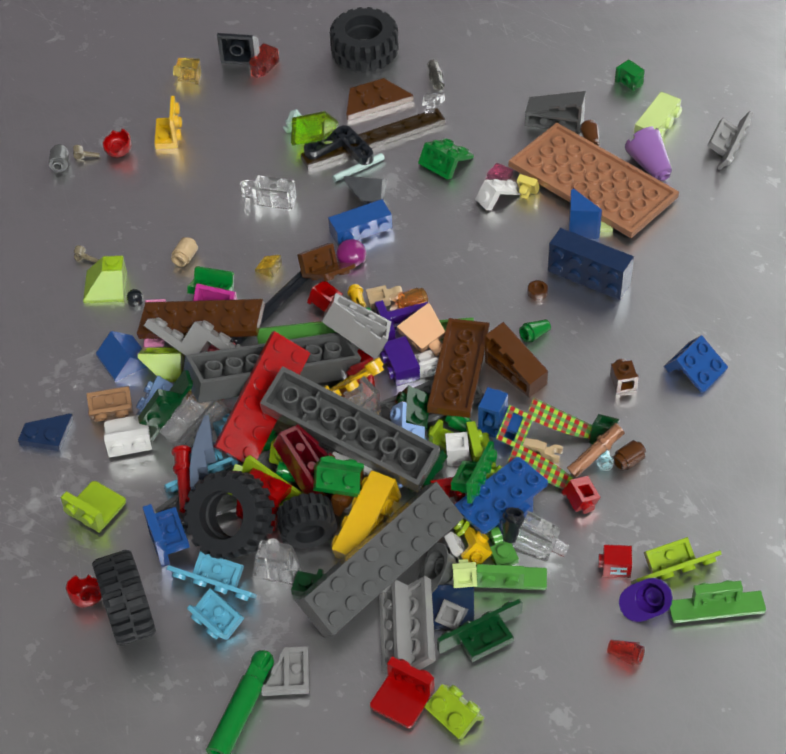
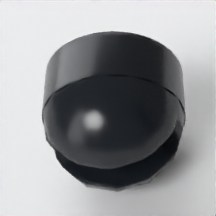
M132 289L127 293V302L130 306L137 307L143 303V294L140 290Z

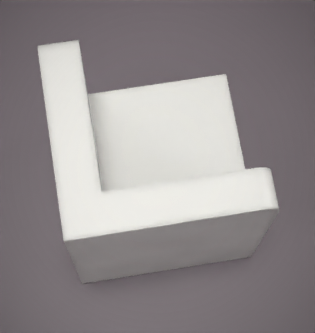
M467 432L446 433L447 466H460L463 460L469 461Z

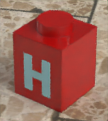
M604 545L603 554L598 555V568H603V577L631 578L632 546Z

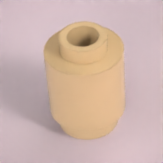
M189 237L181 238L172 252L171 260L175 265L184 267L189 264L198 250L195 240Z

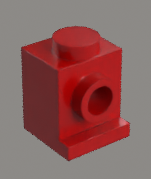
M322 281L312 287L307 303L309 305L313 303L325 312L335 293L341 296L343 293L327 281Z
M589 476L570 480L561 492L563 496H567L575 512L582 510L584 514L593 511L596 503L601 498Z

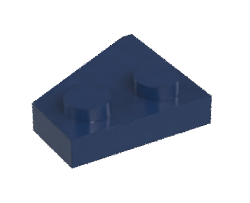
M64 414L25 423L18 438L19 445L60 452L74 420L73 415Z

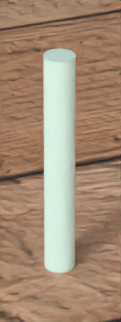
M379 153L374 156V161L371 164L361 165L358 163L333 175L332 179L336 183L344 179V176H351L384 160V155Z

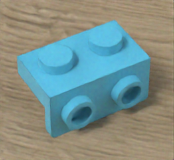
M210 588L196 606L189 604L187 607L192 613L190 617L196 623L204 624L207 627L206 632L215 639L220 637L228 640L244 620V617Z

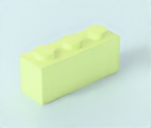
M660 92L636 122L634 134L643 128L653 126L654 129L656 127L659 129L663 138L665 131L671 128L674 119L679 118L682 112L680 107L681 99Z

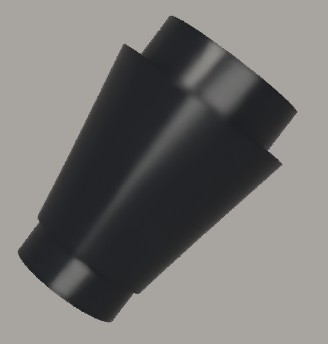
M510 507L502 515L503 540L507 543H515L525 517L521 509Z

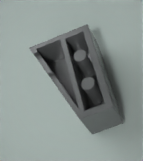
M586 91L529 97L525 111V126L549 129L555 123H559L576 134H580L581 124L584 120Z

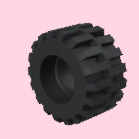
M319 493L300 494L299 496L291 497L290 500L283 502V505L279 506L276 512L281 539L290 548L309 549L326 543L337 532L338 526L332 503L328 497Z

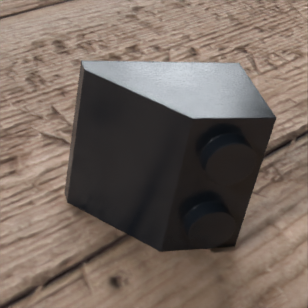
M217 33L221 63L251 65V61L258 60L260 52L258 37L254 35Z

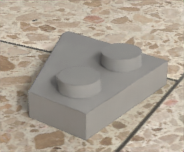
M308 646L283 648L278 663L271 670L269 680L262 687L263 696L309 694Z

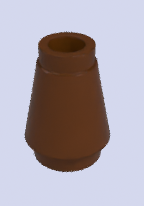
M594 120L584 121L580 128L581 134L585 139L599 146L598 124Z

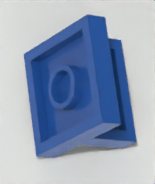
M151 504L143 506L148 531L161 567L170 565L169 554L190 547L176 507L154 513Z

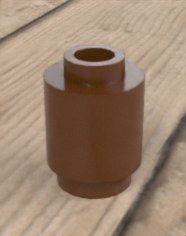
M632 440L615 452V455L612 456L613 463L620 471L629 470L645 459L646 449L641 442Z

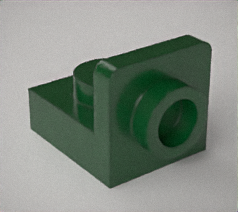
M598 414L592 424L589 443L594 444L597 440L596 438L606 433L614 423L619 425L620 419Z
M318 569L317 574L298 570L291 588L292 595H302L324 575V570Z

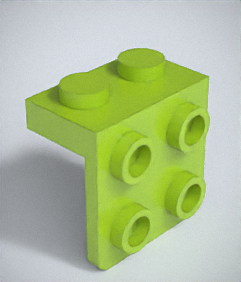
M92 481L77 497L67 491L60 497L63 510L67 515L99 533L126 504V499L97 481Z

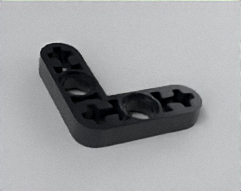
M346 125L339 126L308 141L304 145V155L308 159H317L339 147H343L361 165H369L374 161L372 148L351 127ZM333 141L331 144H325L324 142ZM353 143L359 144V146L352 147L350 145Z

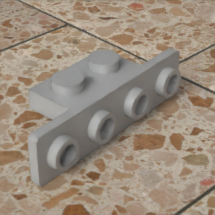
M751 111L740 120L737 127L725 118L719 121L707 145L722 156L717 166L718 170H721L724 166L728 167L734 160L733 155L740 147L738 143L745 137L746 133L744 131L752 123L750 118L753 113Z

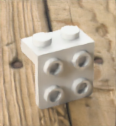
M139 415L108 420L104 423V441L109 458L152 450L149 426L139 424Z

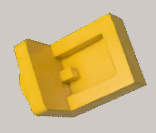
M469 527L464 533L469 547L461 554V558L468 559V563L476 562V565L482 564L492 554L488 543L489 538L486 534L477 532Z

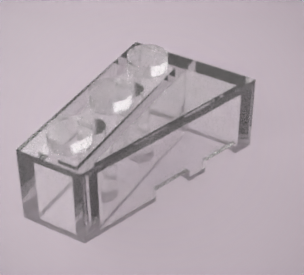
M192 394L160 429L159 433L174 447L186 445L192 448L204 416L209 415L211 428L214 431L213 422L223 419L222 417L230 414L231 410L222 399L198 403L194 394Z

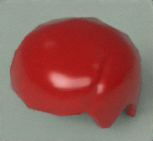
M121 129L120 132L112 130L103 141L104 151L114 158L127 155L132 147L131 137L125 129Z
M89 574L83 579L75 575L66 584L65 589L72 604L77 607H91L102 599L97 579Z

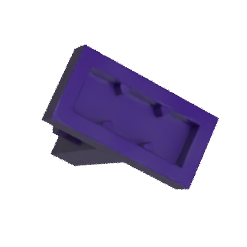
M383 300L375 302L376 314L391 321L388 341L396 339L395 330H397L399 324L428 302L389 312Z

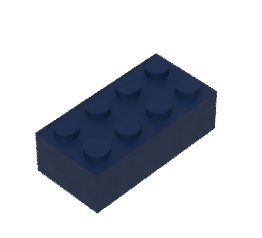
M560 228L550 241L548 255L549 272L621 300L631 285L634 256L563 228Z

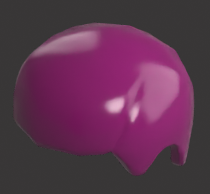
M349 239L343 241L338 246L336 255L339 262L355 263L357 267L365 262L367 252L359 240Z

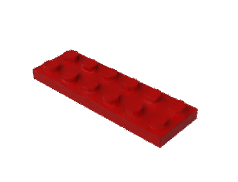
M276 331L271 332L213 447L242 464L249 455L258 460L277 422V419L262 412L260 402L281 367L283 366L300 375L310 352Z

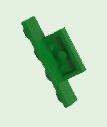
M494 441L488 442L478 462L463 460L451 481V490L467 493V503L472 504L475 497L479 496L481 485L485 484L487 474L491 473L492 464L496 463L497 449H494Z

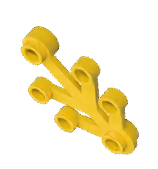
M377 357L364 365L365 368L354 376L347 377L331 389L328 385L324 386V388L341 396L340 389L346 388L348 392L356 389L359 386L358 379L361 377L364 379L371 374L373 376L384 370L382 367L384 364L380 357Z

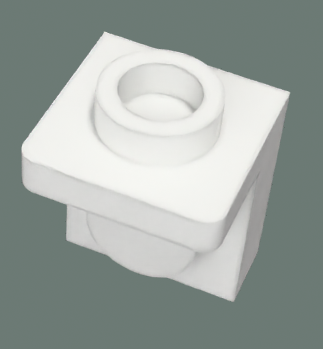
M431 350L415 354L420 366V379L434 376L439 360L438 357L435 358Z

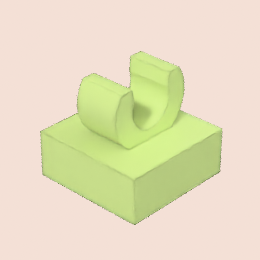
M468 559L458 560L459 563L452 564L454 588L477 586L476 562L468 563Z

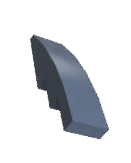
M209 415L204 416L192 448L190 462L191 490H196L194 485L199 480H204V476L209 474L207 464L216 462Z

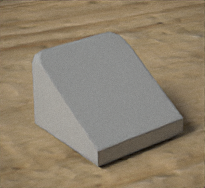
M444 599L435 622L455 630L459 628L468 609Z

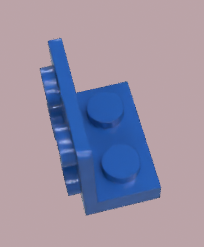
M702 335L689 341L663 366L668 373L675 369L678 371L682 370L701 393L706 391L728 369L726 363Z

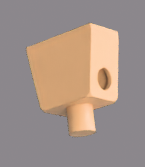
M427 303L399 324L397 331L402 337L406 336L408 342L420 353L430 348L435 356H438L442 348L440 339L444 337L445 330L430 303Z

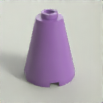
M653 126L639 130L633 134L635 138L632 141L629 139L626 141V152L652 177L660 181L667 180L671 175L672 168L659 129L657 127L654 129Z

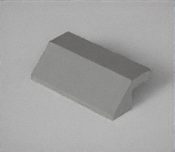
M423 576L410 585H406L398 580L393 581L379 594L381 671L388 672L387 663L392 656L397 659H404L411 666L421 670L436 661L431 579Z

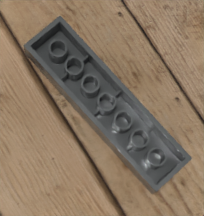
M337 332L290 339V341L310 352L300 375L316 384L346 379L345 372L348 371V367L359 363L361 360L352 343ZM266 343L186 355L184 370H189L191 380L193 381L191 391L197 402L202 403L238 397Z
M283 366L260 402L263 413L290 427L299 425L315 440L385 476L396 479V482L417 493L440 456L439 446Z
M437 482L425 485L295 600L323 637L334 636L464 518Z

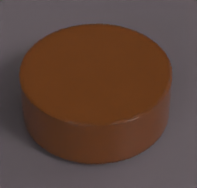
M540 280L532 281L528 285L527 294L533 300H542L548 294V286Z

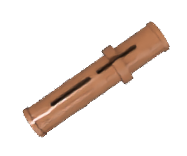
M614 423L602 436L599 435L594 444L567 467L569 472L577 478L601 454L612 448L611 446L614 442L625 434L624 430L617 423Z

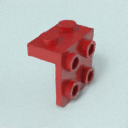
M253 468L249 474H252L254 479H260L263 482L262 488H268L271 493L268 496L269 500H274L275 505L272 508V514H276L279 504L291 493L292 485ZM237 499L236 515L243 519V509ZM275 517V521L271 522V526L274 527L272 532L276 530L277 517Z
M392 656L387 663L388 676L370 702V709L406 728H412L422 713L424 706L435 692L434 677L428 671L419 670L411 666L406 660L397 659Z

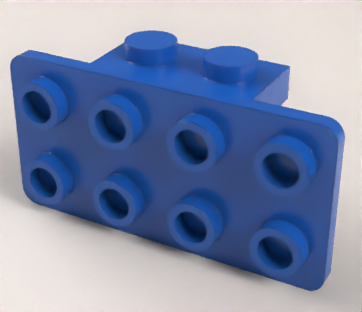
M516 457L488 478L484 485H481L480 494L475 497L472 504L467 503L466 495L455 506L464 519L480 533L486 534L493 528L499 527L501 534H503L502 515L506 509L510 507L519 508L524 512L525 518L530 516L533 512V497L547 487L548 480L522 458Z

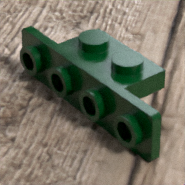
M183 370L169 391L157 389L138 416L139 424L149 426L152 442L161 433L162 428L171 419L172 414L181 405L187 393L191 391L193 381L191 380L189 370Z
M521 599L509 601L495 611H488L474 621L465 622L460 628L444 632L437 639V650L439 653H443L461 644L470 660L474 662L513 643L514 637L505 622L522 614L523 602Z

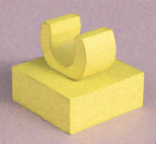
M519 174L517 183L519 193L521 194L520 198L527 200L530 193L537 195L540 189L538 180Z

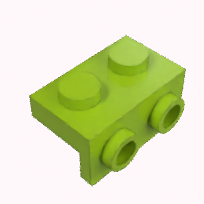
M441 684L424 708L452 734L462 740L477 720L482 721L485 717L479 712L481 708L471 700L467 701L462 697L464 693L453 684L451 686Z

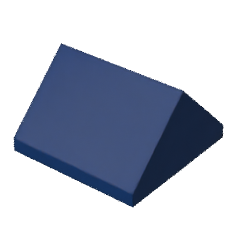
M572 189L569 231L588 239H598L600 237L602 209L577 190Z
M110 331L96 352V356L115 382L147 367L138 359V353L142 348L133 335Z

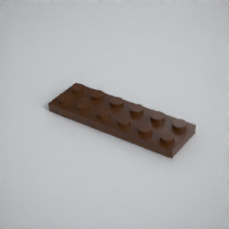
M263 299L145 302L137 336L139 339H161L144 326L148 319L157 317L168 323L167 327L171 330L175 329L184 335L183 338H185L194 322H203V320L211 323L214 326L213 329L219 334L222 332L229 337L258 336L265 303Z
M448 319L427 405V413L471 418L485 353V335L490 330L489 322Z

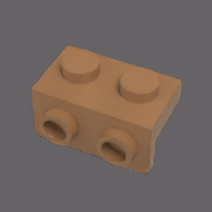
M129 386L86 393L89 408L88 415L91 420L94 419L96 422L107 420V417L110 416L123 418L129 416V413H134Z

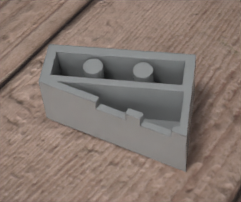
M337 293L332 298L322 319L326 326L342 335L374 359L379 356L388 341L391 321Z

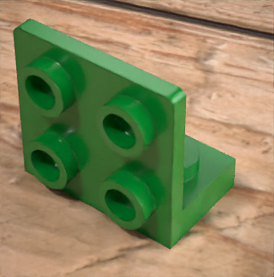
M444 138L443 140L425 142L418 164L446 179H452L458 161L473 159L474 154L470 153L469 149L462 146L458 147L454 144V141Z

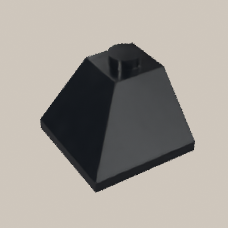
M344 176L343 180L361 201H366V204L381 199L384 200L387 179Z

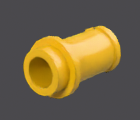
M358 284L349 286L347 294L351 297V301L365 308L366 303L362 295L363 288Z

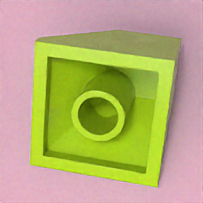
M103 256L87 270L84 303L124 302L127 277L124 256Z
M143 347L138 353V359L156 376H160L169 382H176L184 370L185 355L174 347Z

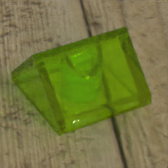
M325 111L292 117L291 144L293 146L325 140L339 123Z

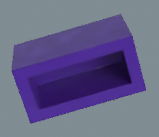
M406 336L387 341L382 352H380V358L383 364L387 365L386 369L389 379L394 380L396 387L420 380V366Z

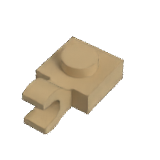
M386 285L366 290L371 310L375 309V302L383 300L385 306L391 305L390 300L394 302L404 300L401 286L387 289Z
M525 438L523 447L553 463H559L560 456L554 453H563L561 445L556 444L547 447V443L538 439Z

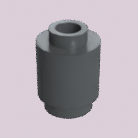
M57 144L50 150L48 165L53 171L62 172L67 169L69 151L64 145Z

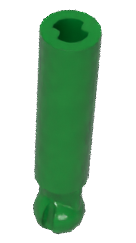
M258 650L251 657L250 665L245 675L241 677L206 748L208 754L232 753L262 691L267 674L274 666V658L269 651Z

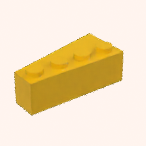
M372 470L369 476L363 479L361 484L362 490L358 497H354L351 504L352 509L349 515L344 517L339 535H336L332 541L331 547L335 557L343 559L384 522L385 516L388 518L391 516L393 502H399L402 497L396 479Z

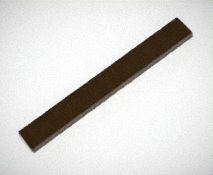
M436 108L358 135L373 149L445 125L446 120L439 109ZM353 143L350 146L357 147L359 144ZM339 147L317 159H308L305 157L304 152L301 153V159L308 170L351 156L343 147Z

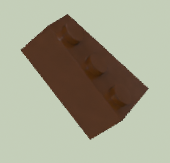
M504 322L485 335V363L529 398L547 385L548 370L541 364Z

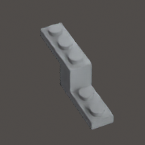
M159 317L148 319L144 324L146 328L185 356L206 352L211 344L219 350L243 347L230 342L231 338L222 332L219 334L213 329L214 326L205 320L203 322H194L185 338H183L184 335L178 330H171L167 327L168 323Z

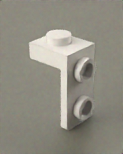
M485 180L475 200L486 210H492L500 194H521L519 193L517 183L512 180Z

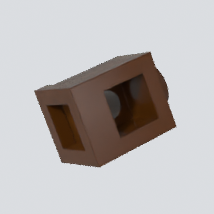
M618 359L611 363L610 376L616 394L637 391L639 376L636 374L632 360Z

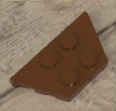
M385 78L352 87L349 91L346 113L347 121L413 102V94Z

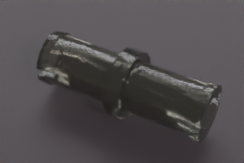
M430 60L427 63L429 79L432 81L433 89L441 91L445 87L442 79L443 72L439 68L437 60Z

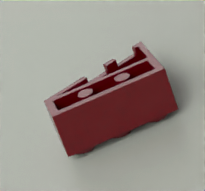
M295 425L280 432L273 446L303 494L324 493L313 491L314 465L321 457L335 456L324 451L318 445L319 442L302 427Z

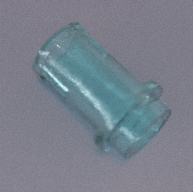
M606 450L598 457L597 466L604 471L610 470L613 467L614 458Z

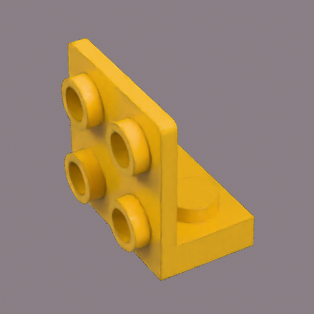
M171 96L169 118H156L155 149L178 148V141L182 139L181 129H179L182 128V117L178 116L180 114L179 102L176 103L175 96Z

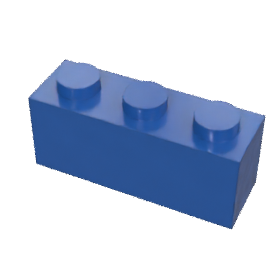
M383 199L328 217L329 231L338 246L345 240H359L393 228L392 214Z

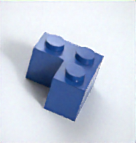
M487 387L478 406V429H481L482 433H488L489 437L496 439L508 410V393ZM513 413L504 437L514 441L523 419L522 416Z

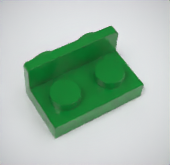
M333 456L321 457L314 465L313 491L358 497L360 494V473L364 469V464L358 463L353 459L339 460Z

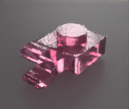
M496 163L487 173L485 180L498 179L507 181L513 176V169Z

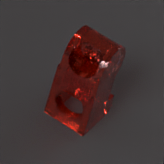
M265 43L259 47L260 53L250 59V71L253 77L260 78L265 76L279 62L278 48Z

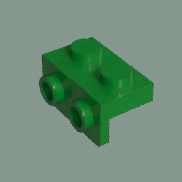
M196 266L194 269V279L188 285L187 293L195 294L197 283L234 291V272Z

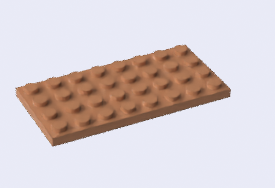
M555 123L512 157L508 163V166L522 175L537 179L539 185L570 202L571 190H577L602 209V222L629 238L635 236L679 196V191L559 123Z

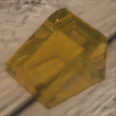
M281 255L264 256L256 267L255 272L273 278L282 265Z

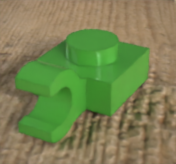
M499 527L490 530L491 535H489V538L493 546H490L492 550L490 556L494 564L508 566L518 564L519 558L512 543L503 541Z

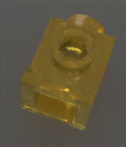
M178 58L177 65H174L173 75L178 77V82H195L196 85H199L202 74L200 59Z

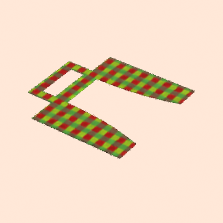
M533 398L528 413L509 405L496 436L497 440L513 447L507 464L514 458L520 457L544 476L549 484L563 490L568 482L574 478L546 458L523 447L532 421L556 431L585 439H590L592 425L536 398ZM513 413L522 416L523 419L516 437L512 441L504 437Z

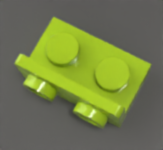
M475 421L466 422L471 459L474 462H478L490 441L488 433H482L481 429L477 430ZM496 463L492 464V469L496 467Z

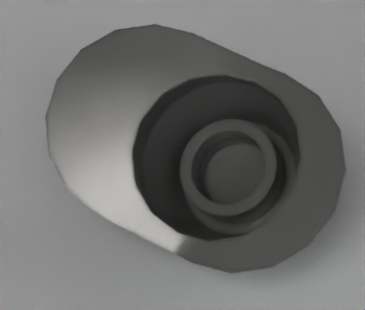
M434 544L426 555L418 579L423 576L430 578L431 591L433 593L438 585H444L452 579V564H456V557L448 553L444 544Z

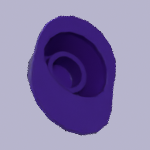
M648 578L625 588L620 595L619 606L623 615L629 620L641 622L667 612L672 605L673 596L671 589L664 581L658 578Z

